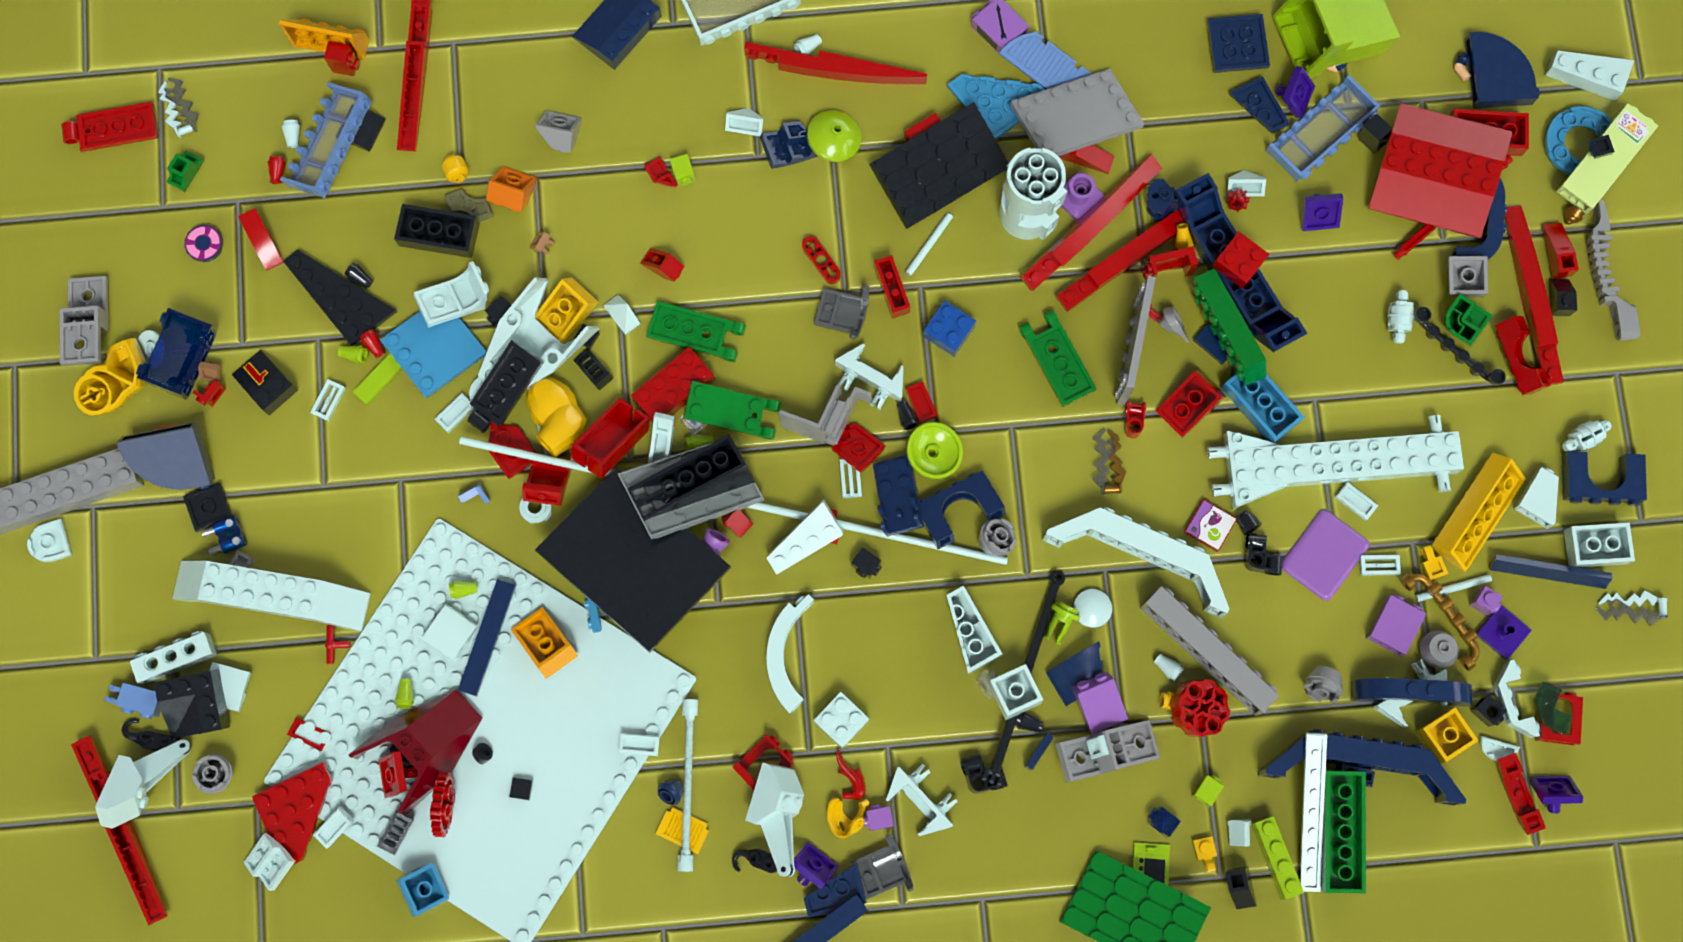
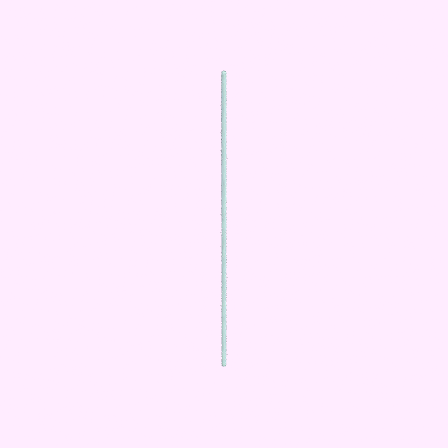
M460 437L459 444L592 473L588 470V466L584 468L574 461ZM610 470L605 476L607 477L613 470ZM756 503L746 507L801 520L809 514L764 503ZM837 520L842 529L1007 565L1008 557L989 555L985 552L949 544L937 549L931 540L904 534L887 537L881 529Z

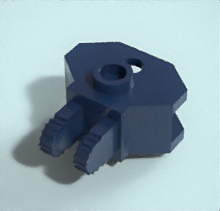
M1155 179L1148 187V214L1154 221H1161L1170 213H1173L1174 210H1180L1178 201H1174L1177 199L1175 187H1170L1164 179Z

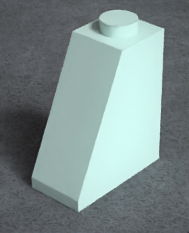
M1541 467L1536 470L1513 509L1546 529L1554 526L1559 477L1554 475V472L1549 468Z

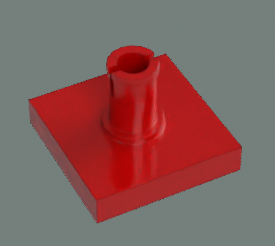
M401 751L393 752L378 759L384 798H391L406 792L405 779L417 777V772H413V770H416L414 766L403 767Z

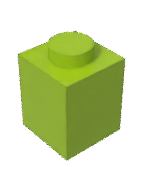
M688 154L670 159L677 185L685 186L691 184L695 180Z
M1206 775L1192 796L1207 807H1211L1224 786L1220 784L1221 780L1216 776Z

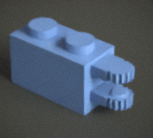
M123 683L121 688L109 685L108 689L110 691L120 693L117 700L108 696L105 697L104 701L122 707V712L133 714V711L140 712L139 716L151 719L152 716L159 717L161 710L155 691Z

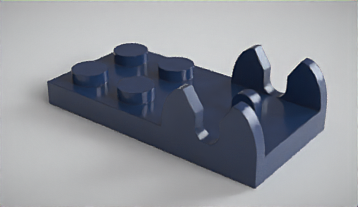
M907 455L874 463L873 468L880 502L877 509L883 519L880 526L884 534L889 537L923 528L924 524L914 469L909 463Z

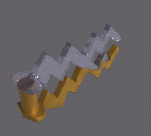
M1103 429L1093 437V440L1099 444L1094 449L1102 454V458L1093 464L1100 473L1092 479L1101 488V495L1108 493L1121 494L1122 482L1127 471L1119 468L1123 462L1114 455L1122 447L1117 443L1120 438L1109 430L1108 434L1112 439L1106 443L1100 438L1106 431V429ZM1108 443L1113 447L1109 451L1105 449ZM1108 460L1115 463L1110 469L1118 474L1112 480L1118 485H1104L1109 481L1105 476L1111 472L1104 466Z

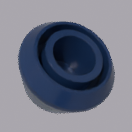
M669 779L660 783L657 788L658 796L666 804L676 805L680 802L683 787L678 780Z

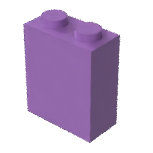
M1390 595L1385 599L1366 638L1402 657L1407 654L1426 613L1415 604H1407L1402 597Z
M1108 672L1099 673L1094 678L1080 681L1076 686L1072 687L1085 725L1092 735L1128 719L1114 678Z

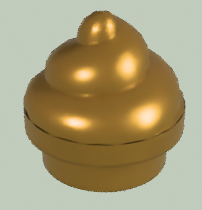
M1572 205L1565 210V224L1570 225L1582 221V216L1585 213Z

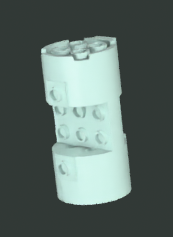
M1027 148L1017 153L1007 165L1006 179L1002 185L999 218L1004 229L1012 236L1025 240L1039 237L1043 241L1056 229L1059 215L1056 214V211L1064 204L1067 190L1064 188L1066 180L1065 166L1062 160L1048 149Z

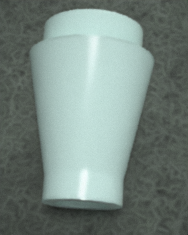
M818 34L797 40L794 44V50L796 53L809 55L818 45L822 44V40Z
M284 120L281 127L287 148H297L300 132L298 120Z
M1159 654L1154 661L1169 680L1175 681L1184 670L1180 663L1162 654Z

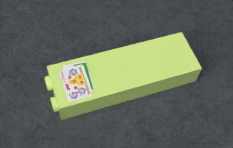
M1627 104L1601 135L1609 134L1615 152L1612 155L1594 159L1590 151H1588L1556 192L1585 214H1588L1645 144L1658 125L1651 118L1639 112L1635 106Z

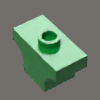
M185 151L182 155L176 153L167 167L169 171L167 183L185 192L204 161L188 151Z

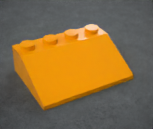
M301 18V20L287 19L279 21L280 27L294 47L325 52L328 41L350 45L358 59H365L369 38L363 30H350L341 25L336 27L329 26L325 22L314 23L305 18Z

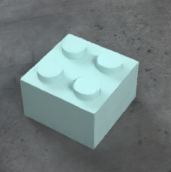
M1026 664L990 680L988 684L1005 720L1034 708L1043 701Z
M842 692L814 719V723L841 749L869 722V718Z

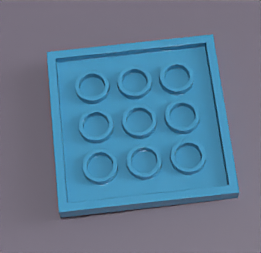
M421 311L380 339L381 343L426 399L484 358L487 353L460 318L428 328Z

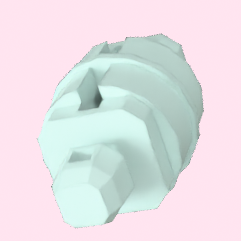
M1406 290L1397 291V301L1390 302L1387 315L1388 331L1395 332L1393 334V341L1397 344L1404 343L1406 338L1404 333L1412 331L1414 303L1407 302L1408 292Z
M1598 420L1587 421L1584 424H1580L1567 435L1568 440L1562 444V447L1566 452L1573 450L1586 451L1594 448L1606 438V432L1611 429L1612 425L1608 420L1601 422Z

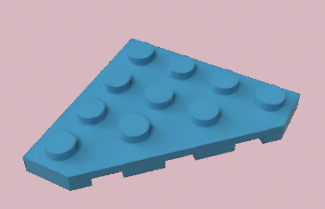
M961 74L947 85L948 89L964 108L975 102L978 111H980L995 140L1020 123L1010 106L1011 101L1045 90L1037 83L1026 84L1014 80H995V78L972 77L968 74Z

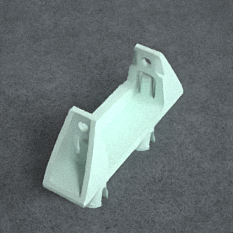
M865 344L854 348L835 360V366L845 371L838 383L842 387L846 382L845 392L848 391L853 380L858 378L878 390L870 403L873 407L879 401L877 410H881L887 397H892L899 402L902 401L904 366L901 365L896 375L892 378L893 380L889 379L884 374L858 361L865 349Z
M1423 659L1411 664L1420 680L1447 681L1446 669L1430 675ZM1385 700L1373 706V708L1401 727H1406L1408 725L1399 707L1413 701ZM1440 702L1442 707L1448 705V703Z
M921 764L911 775H906L898 767L886 799L888 802L897 793L900 794V790L903 789L909 799L931 820L917 834L918 836L951 828L953 824L945 817V813L958 803L955 799L947 804V801L952 796V794L948 793L937 805L933 804L918 788V784L931 773L927 770L919 775L925 767L924 764Z

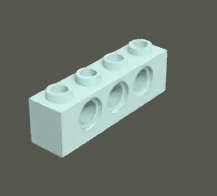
M197 631L185 640L180 638L174 640L173 644L167 647L165 645L156 647L152 653L136 655V659L131 660L130 664L137 683L145 685L217 656L210 634ZM194 644L195 651L189 654L188 649ZM176 652V659L170 661V655ZM157 659L158 665L152 669L151 664L153 660Z

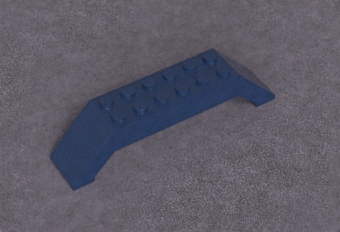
M1207 173L1180 187L1175 193L1183 221L1188 224L1194 247L1210 271L1215 269L1212 267L1237 232L1223 210L1218 187L1210 174ZM1260 269L1256 271L1243 289L1216 270L1253 337L1273 353L1307 335L1298 317L1295 318L1282 307Z
M1313 729V731H1308V733H1325V731ZM1339 732L1327 734L1326 762L1334 764L1345 763L1361 768L1417 776L1435 797V803L1452 806L1466 804V798L1431 750L1424 749L1423 745L1412 744V746H1404L1403 742L1398 741L1384 743V739L1378 738L1364 740V736L1352 735V737H1345L1344 733ZM1305 734L1301 735L1258 771V776L1276 779L1286 777V771L1305 758Z

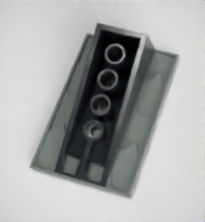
M730 434L715 442L618 473L651 539L660 538L678 530H684L709 519H715L735 510L739 511L764 501Z

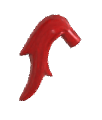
M838 749L836 759L840 771L837 773L846 776L853 786V791H843V799L860 800L866 793V785L860 767L857 770L850 768Z

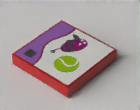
M1203 499L1184 533L1218 552L1237 518Z

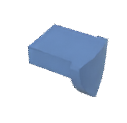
M480 483L458 494L461 503L478 494L485 504L491 502Z

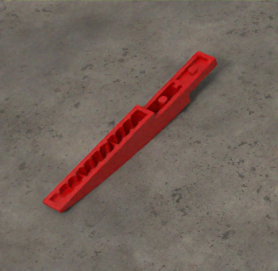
M411 0L397 150L416 152L429 52L432 0Z
M745 42L744 46L745 56L753 60L763 59L772 64L777 62L779 70L801 75L880 84H926L927 82L926 73L820 50L818 57L750 42Z
M1152 154L1146 157L1071 226V230L1020 275V278L1031 291H1034L1060 266L1068 263L1160 172L1162 167Z
M1522 206L1507 207L1504 221L1506 222V230L1525 316L1528 315L1539 368H1544L1550 385L1562 384L1564 379L1556 347L1559 342L1528 224Z
M1176 210L1089 270L1085 276L1058 294L1056 299L1069 312L1121 273L1131 269L1176 236L1177 225L1184 223L1181 210Z
M87 736L72 743L71 746L97 803L110 775V771H107L92 736ZM129 820L115 828L105 827L148 926L168 917L132 821Z

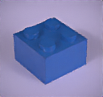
M944 300L924 329L923 337L955 357L975 328L976 320Z

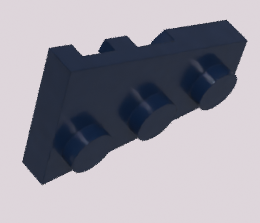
M1264 77L1230 92L1229 95L1270 133L1273 134L1289 126V121Z
M857 863L828 881L822 889L818 888L804 897L808 918L833 912L856 894H858L864 904L867 903Z

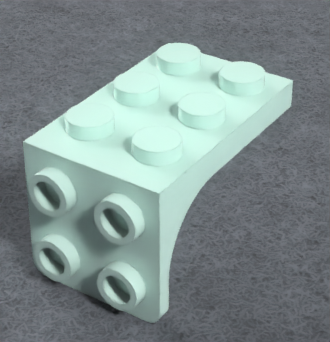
M471 261L468 264L467 270L457 278L416 291L413 296L429 328L485 309L489 288L487 283L481 279L480 268Z

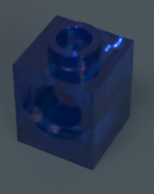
M1163 807L1154 808L1148 815V818H1150L1148 824L1166 838L1171 836L1181 822Z

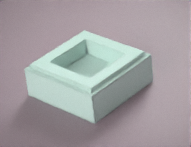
M1104 735L1086 740L1091 759L1109 754Z

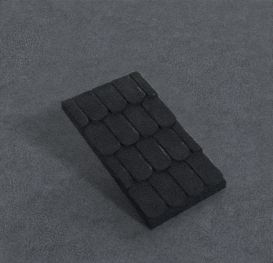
M975 102L869 164L906 229L1007 170L1008 161L989 127H987L988 125L980 111H978Z

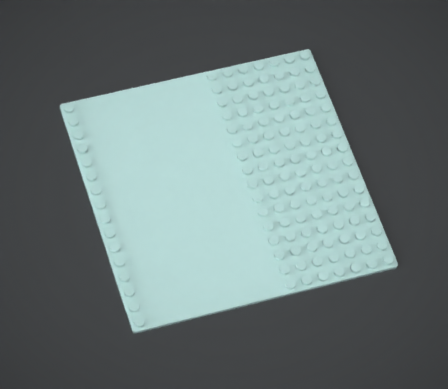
M437 519L304 718L306 723L304 725L300 724L294 733L319 746L321 743L325 744L323 750L320 751L305 744L302 739L292 737L265 777L264 782L273 787L309 768L325 762L333 781L330 788H328L326 800L318 818L326 821L341 806L354 819L353 823L343 834L405 874L433 862L449 896L447 901L511 942H532L648 758V755L618 753L620 733L661 737L681 706L683 699L686 698L696 682V677L652 650L649 653L631 636L601 618L602 630L593 633L592 629L589 630L587 618H590L589 610H586L442 519ZM497 579L514 584L516 589L478 696L460 692L483 719L452 772V777H454L455 803L448 834L442 838L434 837L431 832L430 807L433 801L432 791L411 812L405 814L413 818L414 821L396 854L393 855L377 847L395 811H398L416 778L405 779L406 792L391 798H384L378 759L393 753L389 750L393 743L386 742L372 748L359 759L350 758L348 754L399 715L453 690H458ZM453 581L476 582L477 593L457 600L455 598L450 599L448 583H453ZM445 605H449L478 626L470 641L464 645L454 661L422 639ZM542 606L578 655V657L547 679L511 631V628ZM400 679L412 680L414 704H412L410 709L396 708V703H394ZM315 726L327 732L319 733L315 731ZM479 743L489 745L493 751L492 758L483 765L477 763L472 755L473 748ZM409 761L402 762L403 767L413 766ZM513 778L533 781L530 801L509 797ZM399 819L395 821L404 827L407 825V823ZM392 826L391 828L392 830L400 834H402L403 830L395 826ZM391 833L387 835L397 841L399 839V837ZM387 840L384 841V844L392 848L395 847V844Z

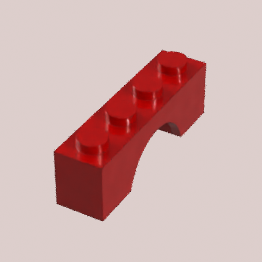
M1514 316L1496 324V335L1502 342L1503 353L1509 360L1510 371L1515 375L1519 392L1522 395H1531L1550 387L1551 385L1544 368H1535L1524 359L1522 346L1524 340L1530 334L1524 316Z

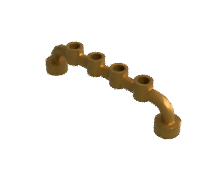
M1406 574L1400 581L1408 591L1417 587L1415 582H1422L1425 585L1427 592L1436 600L1438 607L1447 615L1452 626L1461 634L1463 641L1470 646L1472 650L1471 655L1465 654L1459 658V661L1467 671L1473 669L1476 666L1474 662L1480 654L1479 646L1475 641L1478 635L1472 628L1469 630L1465 628L1463 623L1466 622V619L1460 612L1455 614L1451 609L1454 603L1448 596L1443 598L1440 594V591L1443 589L1439 582L1436 580L1431 582L1427 576L1422 574H1414L1412 576Z

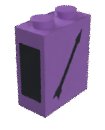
M989 0L982 11L978 10L972 16L971 27L998 54L1009 42L1021 35L1027 34L1029 30V25L1004 0Z

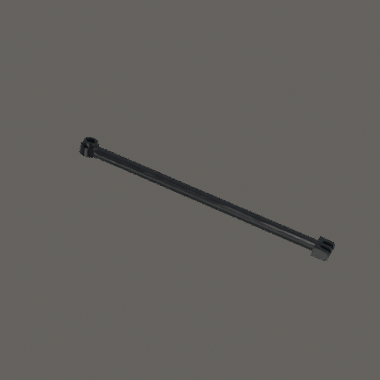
M1058 571L1052 572L1049 577L1050 586L1025 660L1030 674H1032L1052 612L1051 606L1055 603L1059 587L1065 581V575L1062 572L1059 574L1061 577L1060 581H1056L1054 578L1055 575H1058ZM1018 715L1006 720L991 768H985L981 781L985 782L987 775H991L989 783L993 785L996 777L999 778L996 786L1001 787L1005 773L1000 772Z

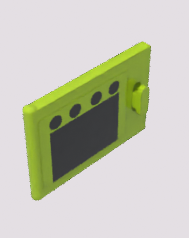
M1134 842L1133 869L1168 885L1170 845Z

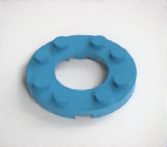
M1585 106L1572 107L1558 114L1549 124L1545 133V150L1551 163L1563 174L1569 176L1581 160L1571 156L1565 147L1564 142L1567 132L1575 127H1586L1600 137L1612 122L1611 118L1595 108Z

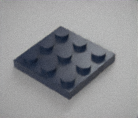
M1263 14L1210 18L1207 20L1214 73L1266 69L1270 67Z

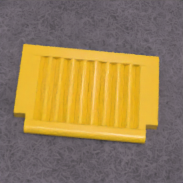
M672 807L670 812L666 810L655 834L683 846V811ZM691 815L689 846L692 852L699 854L709 833V830L706 829L708 823Z

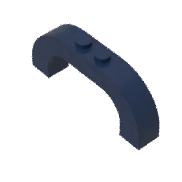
M1501 178L1499 179L1483 229L1481 245L1473 248L1457 246L1452 251L1451 256H1487L1489 260L1499 249L1503 233L1506 231L1504 216L1507 213L1505 188Z
M1359 679L1351 681V701L1445 702L1449 703V706L1469 707L1472 706V685L1464 682L1441 680Z

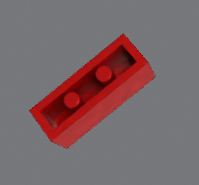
M893 256L875 260L874 269L892 319L909 314L910 304Z

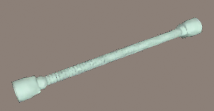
M683 699L682 716H685V721L687 722V736H685L686 764L684 769L685 797L683 800V848L681 855H678L677 871L693 872V855H691L689 846V827L691 824L690 796L692 793L691 763H693L692 730H694L693 722L695 721V716H698V700Z

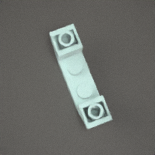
M1515 660L1504 663L1493 685L1497 702L1506 710V713L1503 715L1505 717L1504 723L1529 738L1540 736V726L1534 717L1518 720L1519 712L1517 707L1513 705L1511 699L1512 691L1506 683L1521 679V669Z

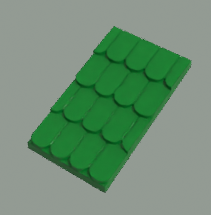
M1095 850L1060 923L1097 942H1195L1212 907Z

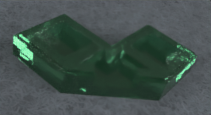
M1541 682L1534 702L1543 725L1561 735H1565L1572 716L1554 708L1562 690L1546 682Z

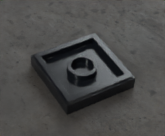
M220 482L183 496L195 532H200L233 518Z

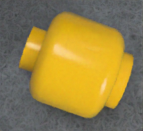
M458 155L447 156L441 165L446 179L452 183L463 182L469 173L465 160Z

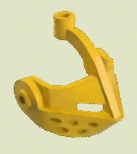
M835 797L829 802L827 822L831 832L836 837L845 839L857 833L863 827L865 821L862 817L865 808L870 806L867 799L858 803L860 808L853 820H850L844 814L843 803L839 798ZM839 822H842L844 831H842Z

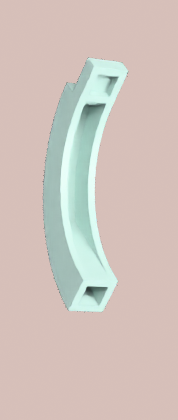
M655 413L647 464L671 456L675 416Z
M809 594L806 597L801 596L796 601L795 608L788 603L782 610L772 627L767 645L766 659L769 679L779 702L790 715L804 702V699L795 691L786 674L784 648L791 628L798 618L814 603V599Z

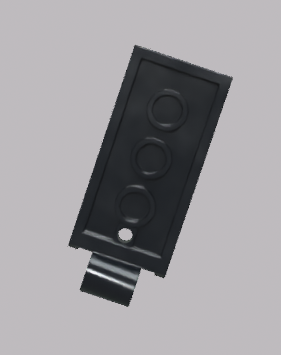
M511 340L470 402V405L476 408V410L470 414L467 422L482 433L488 430L492 421L498 427H502L544 362L517 341Z

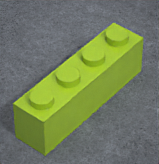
M1274 816L1252 823L1251 826L1280 899L1286 900L1304 893Z

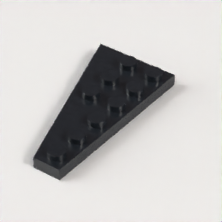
M299 250L283 261L351 346H354L361 340L360 336L371 329L375 330L397 313L392 307Z

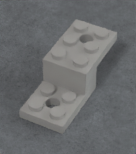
M106 276L68 279V308L60 309V364L68 366L101 363V333L109 332L108 278ZM92 292V298L85 301L84 295ZM83 340L85 342L84 347L76 349V344Z
M1150 720L1055 744L1066 783L1161 758ZM1104 735L1109 754L1091 759L1086 740ZM1136 739L1140 742V748L1136 745ZM1077 754H1078V755L1080 756V758H1081V763H1080V764H1079V763L1077 762V760H1076V755H1077Z

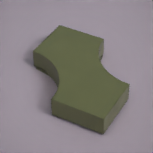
M462 189L445 195L451 212L474 215L479 222L493 217L486 198L473 199L467 196Z

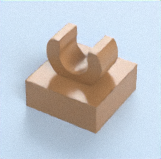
M538 232L529 248L534 252L549 254L550 252L545 249V245L554 246L555 244L549 240L550 235L546 232Z
M211 360L200 362L198 365L200 380L208 382L215 380L219 383L221 380L220 362H217V364H211Z

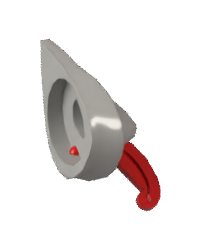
M1152 304L1150 305L1148 316L1151 319L1159 322L1160 326L1166 331L1181 336L1187 343L1190 342L1179 313L1174 306L1163 308V315L1151 309Z

